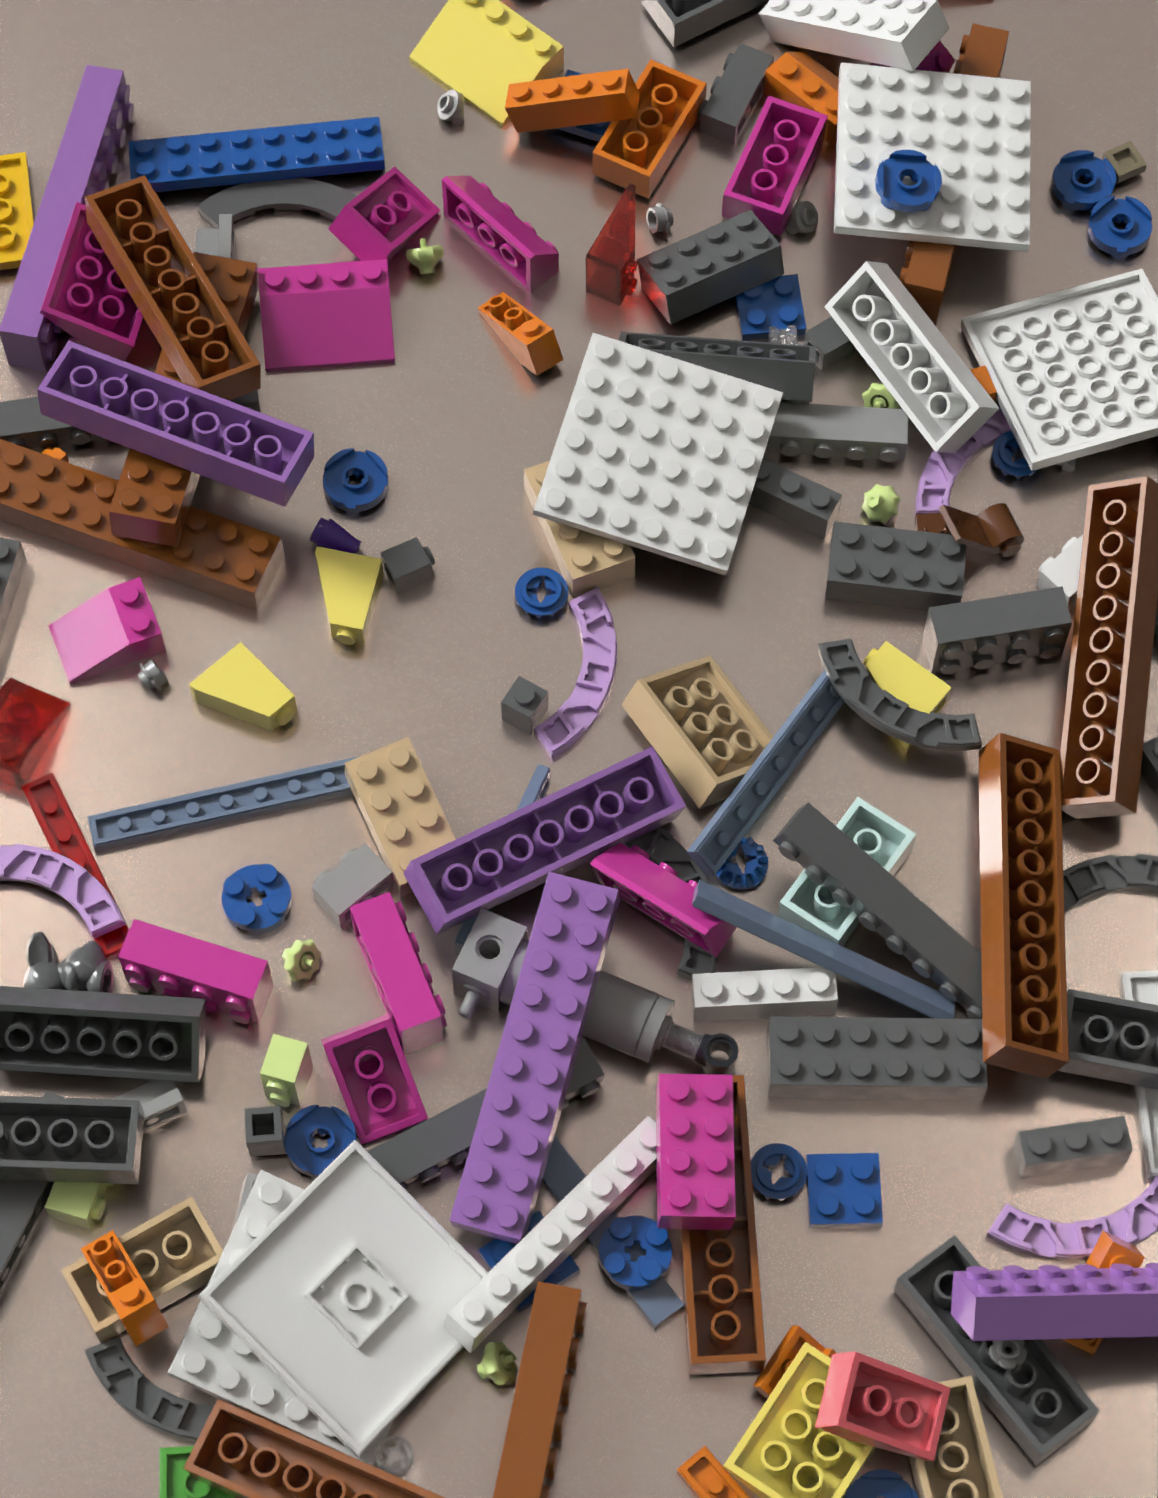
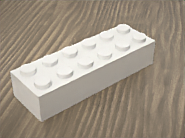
M769 0L759 13L772 42L910 71L916 69L949 29L938 0Z
M866 261L824 306L935 452L956 453L999 409L888 264Z

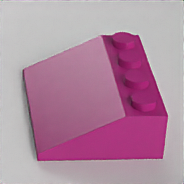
M76 202L39 313L88 348L125 361L134 347L143 316L87 224L86 206Z
M387 259L258 268L266 372L395 363Z

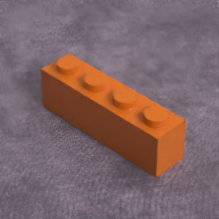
M627 68L509 84L505 110L517 133L634 119L637 116L640 93Z

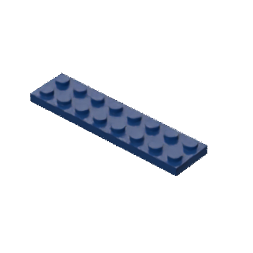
M379 117L128 141L130 180L145 175L155 192L385 169Z

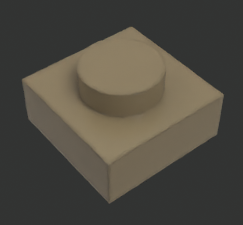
M1132 141L1105 151L1102 160L1106 158L1114 167L1117 183L1145 172L1147 166Z

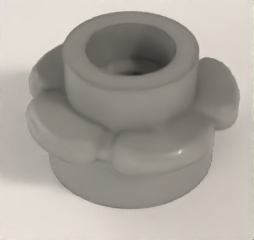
M657 203L656 207H651L647 210L646 217L650 231L652 233H668L674 223L671 209L664 207L663 203Z
M152 659L145 665L140 663L139 666L142 671L138 676L149 690L154 687L162 690L161 686L168 681L164 672Z
M993 1340V1345L989 1348L991 1359L1004 1369H1013L1017 1364H1022L1027 1356L1024 1340ZM1010 1347L1012 1352L1006 1353L1005 1348Z

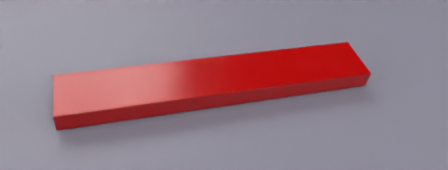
M53 772L21 786L51 851L71 859L86 869L100 882L115 901ZM127 924L94 938L103 948L105 958L108 961L118 958L129 931Z

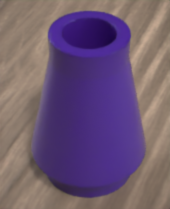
M321 517L310 537V541L316 544L315 548L318 546L357 554L362 544V541L353 537L331 518L326 520Z

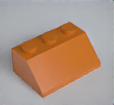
M785 52L765 70L763 93L766 96L828 115L824 141L833 147L837 143L839 78L806 52Z

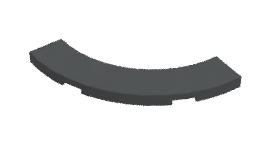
M292 178L238 184L209 197L197 205V209L214 228L218 229L219 214H232L233 222L255 214L254 211L268 208L297 211L307 209L319 212L320 216L334 221L344 206L354 199L356 195L326 182L307 178Z
M852 638L818 643L817 650L821 663L838 694L852 710L878 730L906 743L928 749L943 751L981 749L982 741L975 713L950 715L930 712L929 714L910 708L909 704L897 699L886 690L883 691L873 682L855 651Z
M661 826L624 844L629 848L633 845L638 846L650 856L649 860L658 866L661 862L669 865L677 871V877L686 883L689 880L697 883L699 880L710 884L705 873L690 857L687 850L673 838L671 833ZM685 939L683 955L677 975L692 981V974L715 973L719 954L717 957H714Z
M1137 854V856L1107 855L1083 861L1063 870L1064 914L1076 905L1105 893L1126 890L1158 893V856Z
M119 1336L84 1350L102 1386L128 1414L162 1434L179 1440L197 1442L214 1406L192 1403L153 1384L133 1363Z

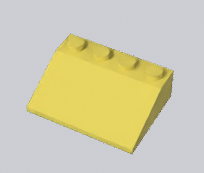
M448 0L410 54L409 61L448 89L463 94V99L503 128L510 121L505 110L509 84L555 78L564 69V46L499 0Z
M807 1342L804 1343L723 1466L724 1469L760 1498H844L876 1448L815 1428L831 1358Z

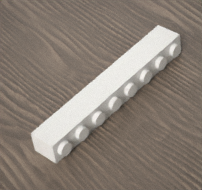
M647 1116L447 1312L444 1329L470 1353L536 1289L537 1281L543 1282L657 1169L656 1122Z

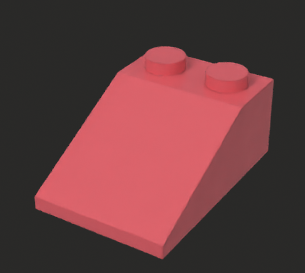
M858 1352L833 1354L815 1428L847 1440L932 1462L937 1450L950 1387Z

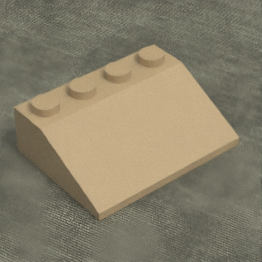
M711 655L638 679L621 704L699 809L728 798L773 738L772 734Z

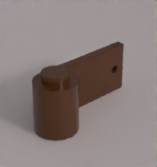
M1005 503L992 505L978 515H973L947 505H942L938 508L947 524V527L943 528L946 534L953 536L955 542L992 554L1003 555L1004 557L1011 556L1021 549L1024 536Z

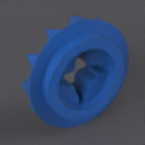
M1011 430L1000 435L994 442L991 454L994 459V465L1003 471L1004 476L1010 474L1015 476L1017 480L1022 476L1028 475L1031 477L1037 470L1031 471L1024 455L1023 458L1012 462L1013 453L1016 454L1021 449Z
M549 568L531 569L525 572L516 583L515 598L517 605L524 610L525 614L536 615L538 619L545 615L553 617L559 609H564L568 598L567 583L563 576L555 570ZM541 583H544L546 593L551 595H545L541 603L537 595L532 593H538Z
M752 837L742 838L716 873L717 878L726 886L734 889H748L759 884L764 879L768 870V857L763 845L756 843ZM738 851L743 854L744 859H750V861L746 862L744 873L741 872V868H739L737 863L731 862L736 860Z
M782 1143L768 1144L760 1148L751 1159L754 1190L759 1191L766 1199L773 1198L783 1201L791 1196H796L805 1185L807 1177V1166L802 1155L795 1148ZM784 1160L783 1173L788 1175V1177H780L775 1184H772V1173L768 1169H775Z

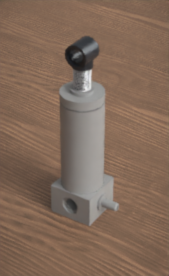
M481 908L452 968L453 993L464 998L458 1011L461 1017L471 1018L477 1004L498 1013L503 1003L511 1006L529 943L526 926ZM600 971L582 1036L629 1056L636 1057L646 1063H650L653 1060L657 1050L660 1051L663 1047H666L669 1050L671 1049V1051H676L678 1054L680 1053L694 1059V1063L702 1066L706 1074L731 1075L736 1069L739 1053L738 1044L734 1038L727 1034L710 1035L706 1033L702 1036V1034H697L695 1031H690L688 1028L686 1029L683 1026L681 1027V1025L674 1024V1018L671 1016L675 1000L663 995L660 996L658 993L605 971ZM715 1051H723L729 1056V1059L719 1062L714 1060L711 1054Z

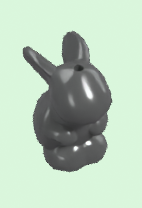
M43 932L34 933L30 937L26 946V959L29 968L24 977V987L112 992V964L105 958L103 948L96 941L89 940L83 946L74 949L58 964L56 963V951Z

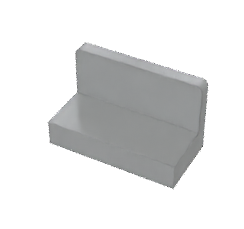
M219 214V229L196 230L195 252L234 259L235 229L232 214Z
M152 1080L113 1098L116 1100H140L145 1114L143 1132L187 1112L178 1088H176L173 1081Z

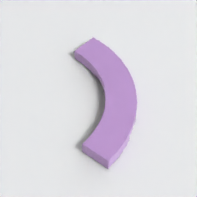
M999 405V409L956 453H941L933 450L919 481L915 502V518L916 514L941 513L938 509L942 505L949 506L953 485L964 466L978 452L994 443L1000 435L1011 431Z
M598 587L569 602V609L576 619L583 643V661L576 686L569 699L553 715L534 727L535 735L551 759L571 747L593 725L605 706L614 683L617 666L616 633L611 612Z
M22 844L0 846V881L27 882L55 892L67 900L79 912L93 938L126 925L119 907L108 891L79 864L56 852L36 846Z
M1158 1176L1154 1178L1140 1196L1124 1206L1123 1209L1106 1217L1103 1216L1091 1220L1074 1221V1223L1051 1222V1220L1020 1211L1006 1203L986 1236L1018 1252L1053 1260L1088 1259L1103 1230L1132 1245H1136L1158 1230Z

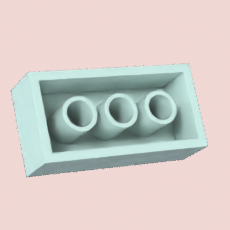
M859 797L856 798L836 825L837 828L892 876L896 874L912 852L916 833ZM804 869L780 901L778 916L843 946L859 925L860 916L852 909L838 904L833 899L832 892L823 884L820 885L813 882L806 875V869Z

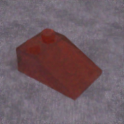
M629 183L586 255V292L618 306H621L626 296L630 297L633 294L638 281L635 278L638 261L635 260L636 185Z
M11 677L0 688V781L22 790L21 786L28 783L71 707L70 702Z

